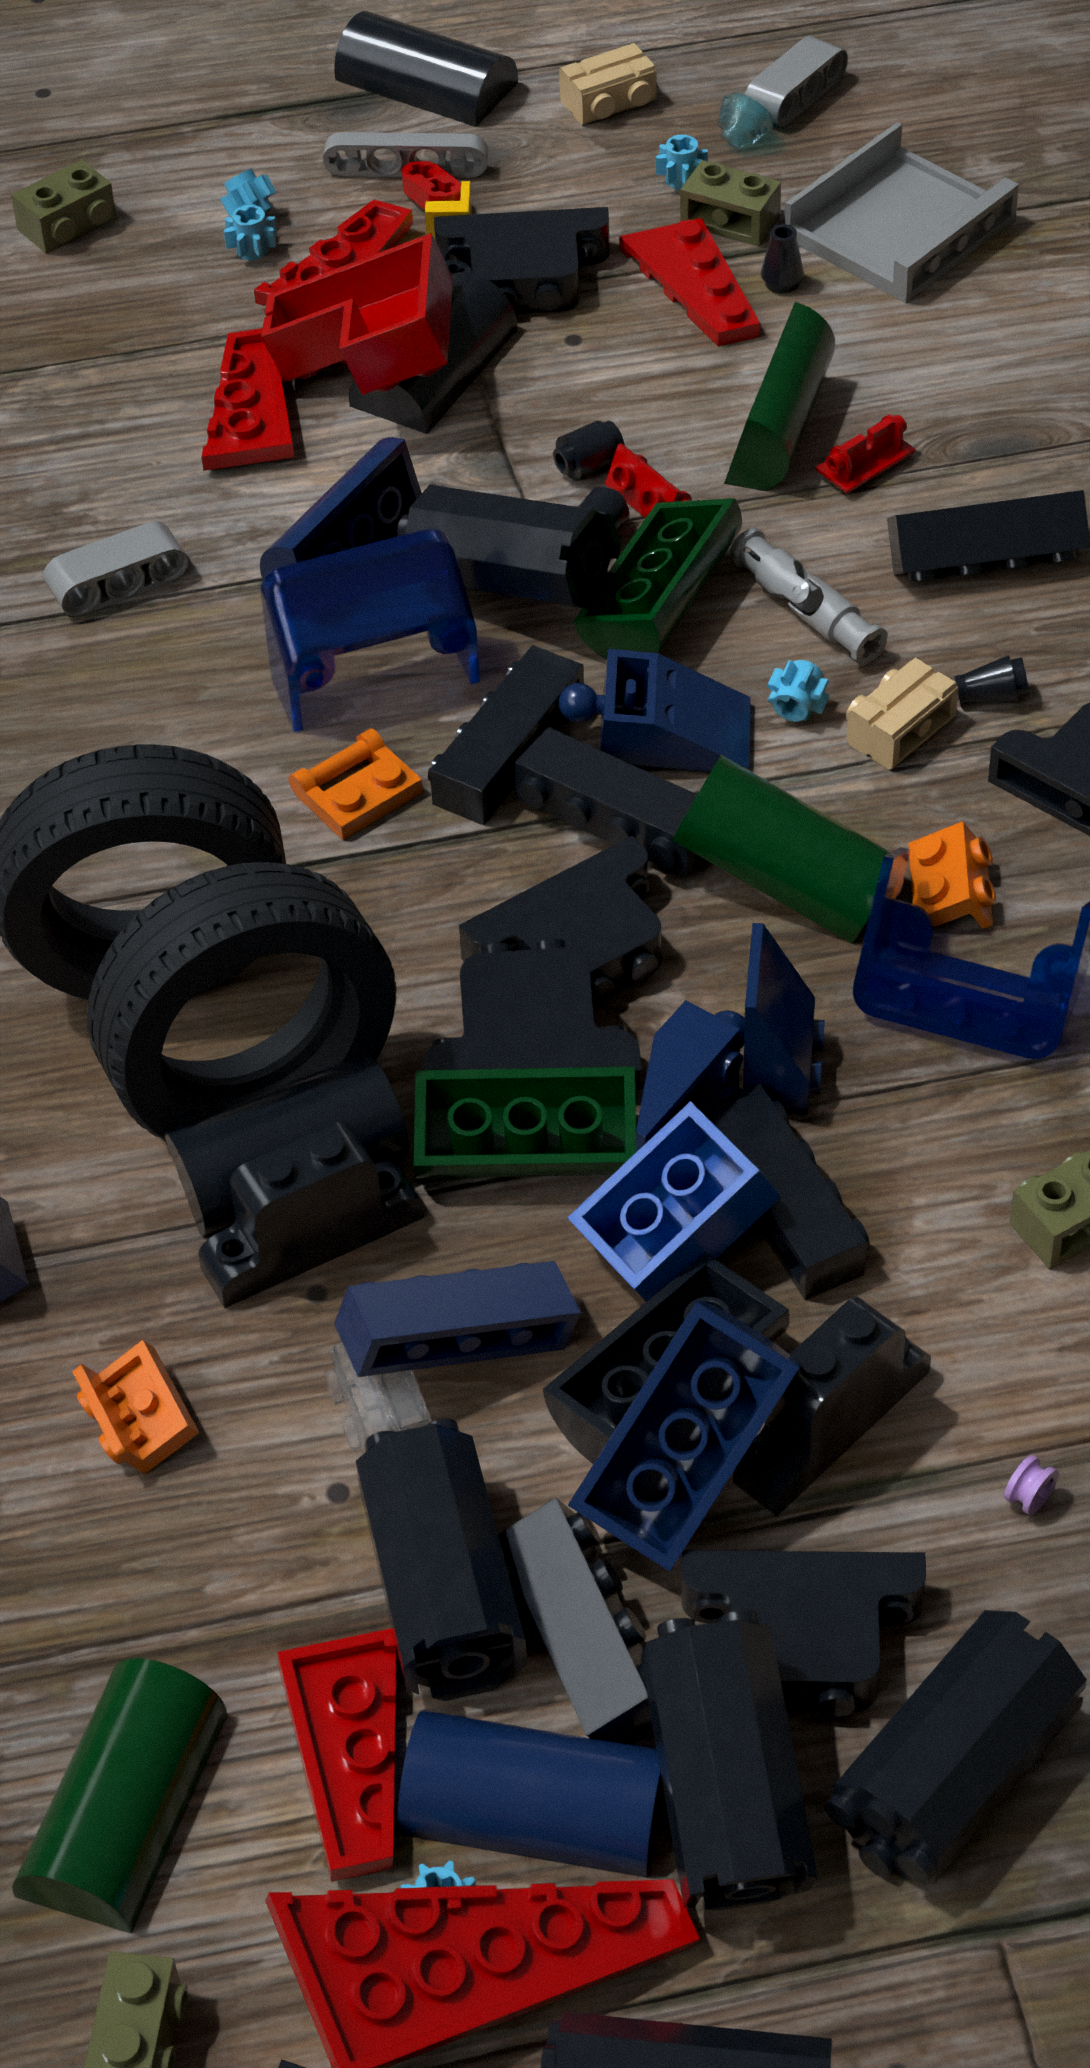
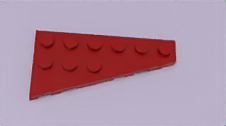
M673 1879L597 1882L595 1886L556 1887L555 1883L531 1884L529 1888L497 1889L496 1885L396 1888L394 1892L360 1894H353V1890H328L326 1895L292 1896V1892H269L265 1900L332 2068L391 2067L692 1948L700 1940L691 1917L683 1906L682 1897Z

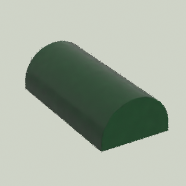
M795 302L745 423L724 484L760 491L766 490L779 484L789 470L835 351V337L830 325L819 313L808 306Z
M736 499L656 503L619 555V559L615 561L608 571L616 573L614 587L596 610L582 608L572 622L586 645L606 660L608 649L659 653L740 533L742 514Z
M722 754L672 838L674 842L853 944L879 902L901 860V857Z
M635 1067L415 1070V1178L613 1175L636 1153Z
M131 1658L122 1660L115 1665L13 1882L12 1890L14 1897L132 1934L228 1716L224 1702L212 1688L184 1670L155 1660Z

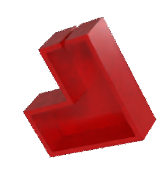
M432 233L268 294L265 309L266 317H264L261 337L284 382L297 377L299 379L310 378L316 375L322 368L339 362L348 365L362 395L375 390L377 392H385L397 386L400 381L410 377L432 375L448 363L453 278Z

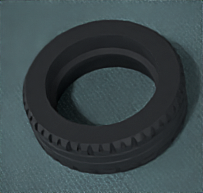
M156 744L117 746L83 754L61 763L28 785L12 801L0 819V936L2 937V942L13 958L39 980L61 992L88 1000L94 978L106 952L118 934L141 910H110L83 904L55 889L52 886L55 881L70 867L95 853L112 847L139 842H169L187 845L210 853L227 864L226 866L256 862L286 864L280 824L270 800L263 794L257 784L253 783L250 778L234 767L208 754L176 746ZM255 959L241 963L221 973L195 994L225 982L240 973Z
M263 862L241 863L204 872L174 886L139 911L123 928L106 952L94 978L88 999L87 1029L94 1053L128 1114L142 1128L147 1129L150 1134L166 1141L163 1133L164 1130L365 1053L372 1055L377 1060L387 1040L394 1017L397 999V987L394 981L395 973L384 947L352 899L332 880L319 873L311 872L309 869L296 867L295 865ZM301 953L321 958L317 980L305 1003L281 1029L261 1043L240 1053L214 1060L187 1061L162 1055L167 1033L180 1010L198 990L221 973L246 961L272 954Z

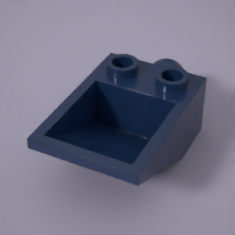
M608 649L603 695H597L587 684L574 683L567 686L559 697L560 711L571 722L582 723L590 720L595 714L601 715L599 750L631 765L711 772L722 754L749 770L751 697L658 653Z
M685 1000L655 1033L636 1129V1152L690 1101L702 1112V1106L742 1091L739 1088V1070L743 1061L740 1049L744 1046L745 1018L741 1014L732 1010H724L713 1015Z

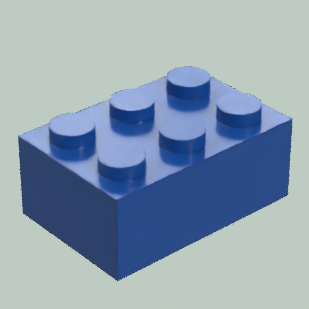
M690 1101L567 1218L647 1302L704 1253L717 1259L772 1207L781 1196L760 1170Z

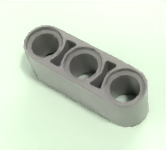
M808 35L750 82L744 95V109L776 125L783 127L788 125L841 80L847 68L848 53L846 50L814 36Z
M153 521L53 558L47 564L43 578L63 611L70 616H81L177 580L188 567V557L169 528L162 522Z

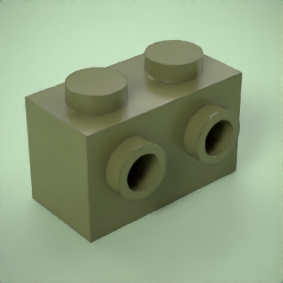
M80 160L11 194L17 230L46 254L117 218L111 182L84 160Z
M702 160L680 189V221L702 218L710 233L759 247L780 218L781 181L766 178L760 174L726 167L720 163Z
M1090 1150L1073 1153L1060 1166L1041 1176L1034 1175L1025 1179L1013 1190L1009 1224L1049 1269L1090 1248Z
M109 1951L84 2068H175L176 2049L175 2046L171 2045L176 2024H183L186 2016L188 1985L180 1983L174 1958Z

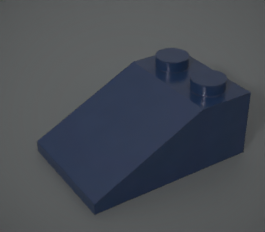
M752 923L745 1000L743 1090L761 1084L772 1102L778 1100L783 1105L787 1114L808 1115L809 1093L820 1094L822 1062L812 1061V1051L823 1052L825 1020L814 1019L815 996L764 923Z

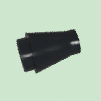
M779 224L771 229L770 241L761 269V278L765 281V286L775 293H789L796 290L804 278V268L797 242V230L788 224Z
M1006 655L965 674L954 676L957 687H959L958 700L960 705L966 703H1018V698L1029 696L1027 676L1022 657L1010 659L1009 655Z

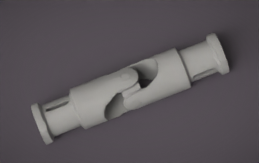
M751 527L737 536L730 547V561L737 567H746L755 574L756 582L773 596L791 600L792 602L789 601L788 605L793 612L831 643H840L851 652V658L858 665H867L877 659L883 652L887 644L888 632L880 625H871L861 617L860 610L824 580L810 575L804 566L785 549L774 548L765 540V534L755 527ZM748 547L751 551L746 552L745 549ZM816 611V612H815L813 615H811V616L808 614V613H810V612Z

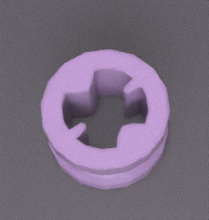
M1029 1455L1022 1461L1011 1476L1004 1492V1499L1011 1504L1017 1501L1023 1504V1512L1029 1516L1034 1515L1045 1504L1059 1477L1058 1470L1052 1466L1046 1469L1041 1468V1461L1035 1455Z

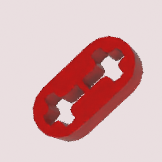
M415 161L406 164L402 168L403 192L424 210L426 201H460L461 183L439 165L430 161Z

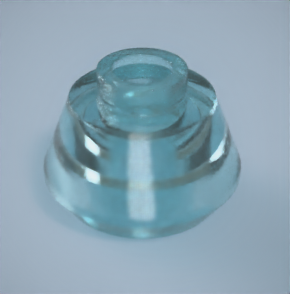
M738 92L730 93L724 96L721 101L718 126L723 131L720 136L738 148H742L744 143L753 145L772 129V114L752 98Z

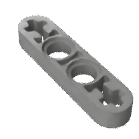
M339 132L329 136L326 140L323 163L330 173L342 177H402V168L406 164L422 161L416 156V152L421 149H429L438 155V158L432 162L439 165L454 178H475L483 174L487 168L489 148L483 138L474 134ZM382 148L393 151L396 158L391 161H381L374 156V151ZM360 150H366L365 159H361L362 152ZM337 151H345V155L348 158H340V154ZM446 151H451V160H445ZM464 153H472L474 160H467Z

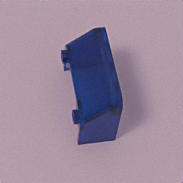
M425 529L279 567L270 572L261 583L260 592L271 679L294 732L303 730L299 695L325 686L335 673L334 656L427 632L428 641L436 652L441 654L456 653L470 684L480 682L475 620L455 550L446 533L441 530Z
M900 847L885 855L853 984V997L857 1006L865 1014L875 1018L1028 1059H1042L1054 1052L1062 1042L1090 962V901L1081 909L1073 945L1055 943L1042 949L1034 959L1030 977L931 952L930 946L934 933L931 917L920 906L899 900L911 850Z

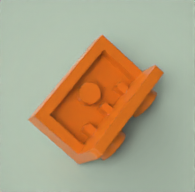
M961 821L908 843L913 917L923 932L967 914H971L982 929L993 926L992 905L996 904L997 898L994 887L989 880L988 869L989 866L993 865V856L988 843L983 837L977 838L965 822Z
M144 1340L128 1350L99 1374L83 1364L72 1371L81 1388V1391L77 1393V1399L86 1413L98 1422L103 1432L99 1436V1442L106 1454L116 1464L120 1465L125 1462L146 1474L199 1434L157 1351Z

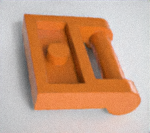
M372 728L359 734L356 737L357 742L309 770L301 768L288 776L289 785L298 799L342 840L352 836L423 793L422 779L385 746L381 736ZM366 759L371 763L325 791L319 788L321 785Z

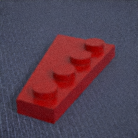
M373 199L337 226L338 234L327 240L320 239L309 248L310 255L298 264L293 261L279 270L280 278L272 284L264 281L254 289L255 303L266 306L268 294L395 247L413 225L412 210Z
M702 218L683 220L676 224L619 236V250L627 258L633 256L639 262V270L648 279L655 278L664 286V294L673 303L676 301L681 303L687 309V317L718 347L760 337V321Z
M262 328L228 333L220 368L219 388H216L214 396L213 417L209 419L207 428V445L203 446L201 455L203 471L294 458L281 375L261 337Z
M392 1628L277 1652L278 1668L331 1882L393 1869L396 1644Z

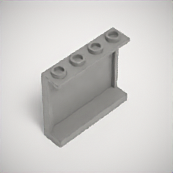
M896 122L883 133L875 136L872 141L854 154L849 155L829 172L821 175L814 183L800 193L792 196L786 202L784 215L785 224L791 225L797 230L799 246L907 303L1016 220L1019 184L1005 177L986 191L902 148V124Z

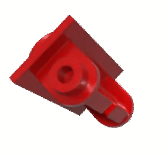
M889 414L884 416L879 423L867 429L866 437L859 434L841 446L833 447L830 450V455L826 457V461L818 465L816 471L847 494L915 453V448L903 440V432L907 429L904 418L900 415L893 416Z
M622 443L618 444L605 485L621 493L626 502L643 517L646 518L656 503L692 501L689 493L677 489L648 465V461L643 455H635Z

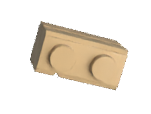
M635 43L584 59L580 63L575 62L560 67L561 103L569 112H572L574 118L581 126L635 107L644 106L657 99L655 65L647 56H644Z
M916 657L899 671L897 669L889 670L882 678L877 689L867 697L859 695L850 704L846 713V719L848 720L847 741L849 745L865 756L870 754L872 760L888 770L893 769L956 716L959 687H957L955 681L942 673H934L932 667Z

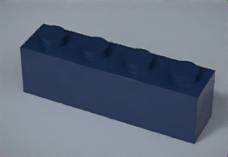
M550 1261L533 1264L519 1263L514 1266L484 1270L469 1269L459 1273L435 1276L419 1275L410 1279L377 1283L364 1282L359 1285L348 1286L334 1325L357 1377L564 1350L581 1311L556 1262Z

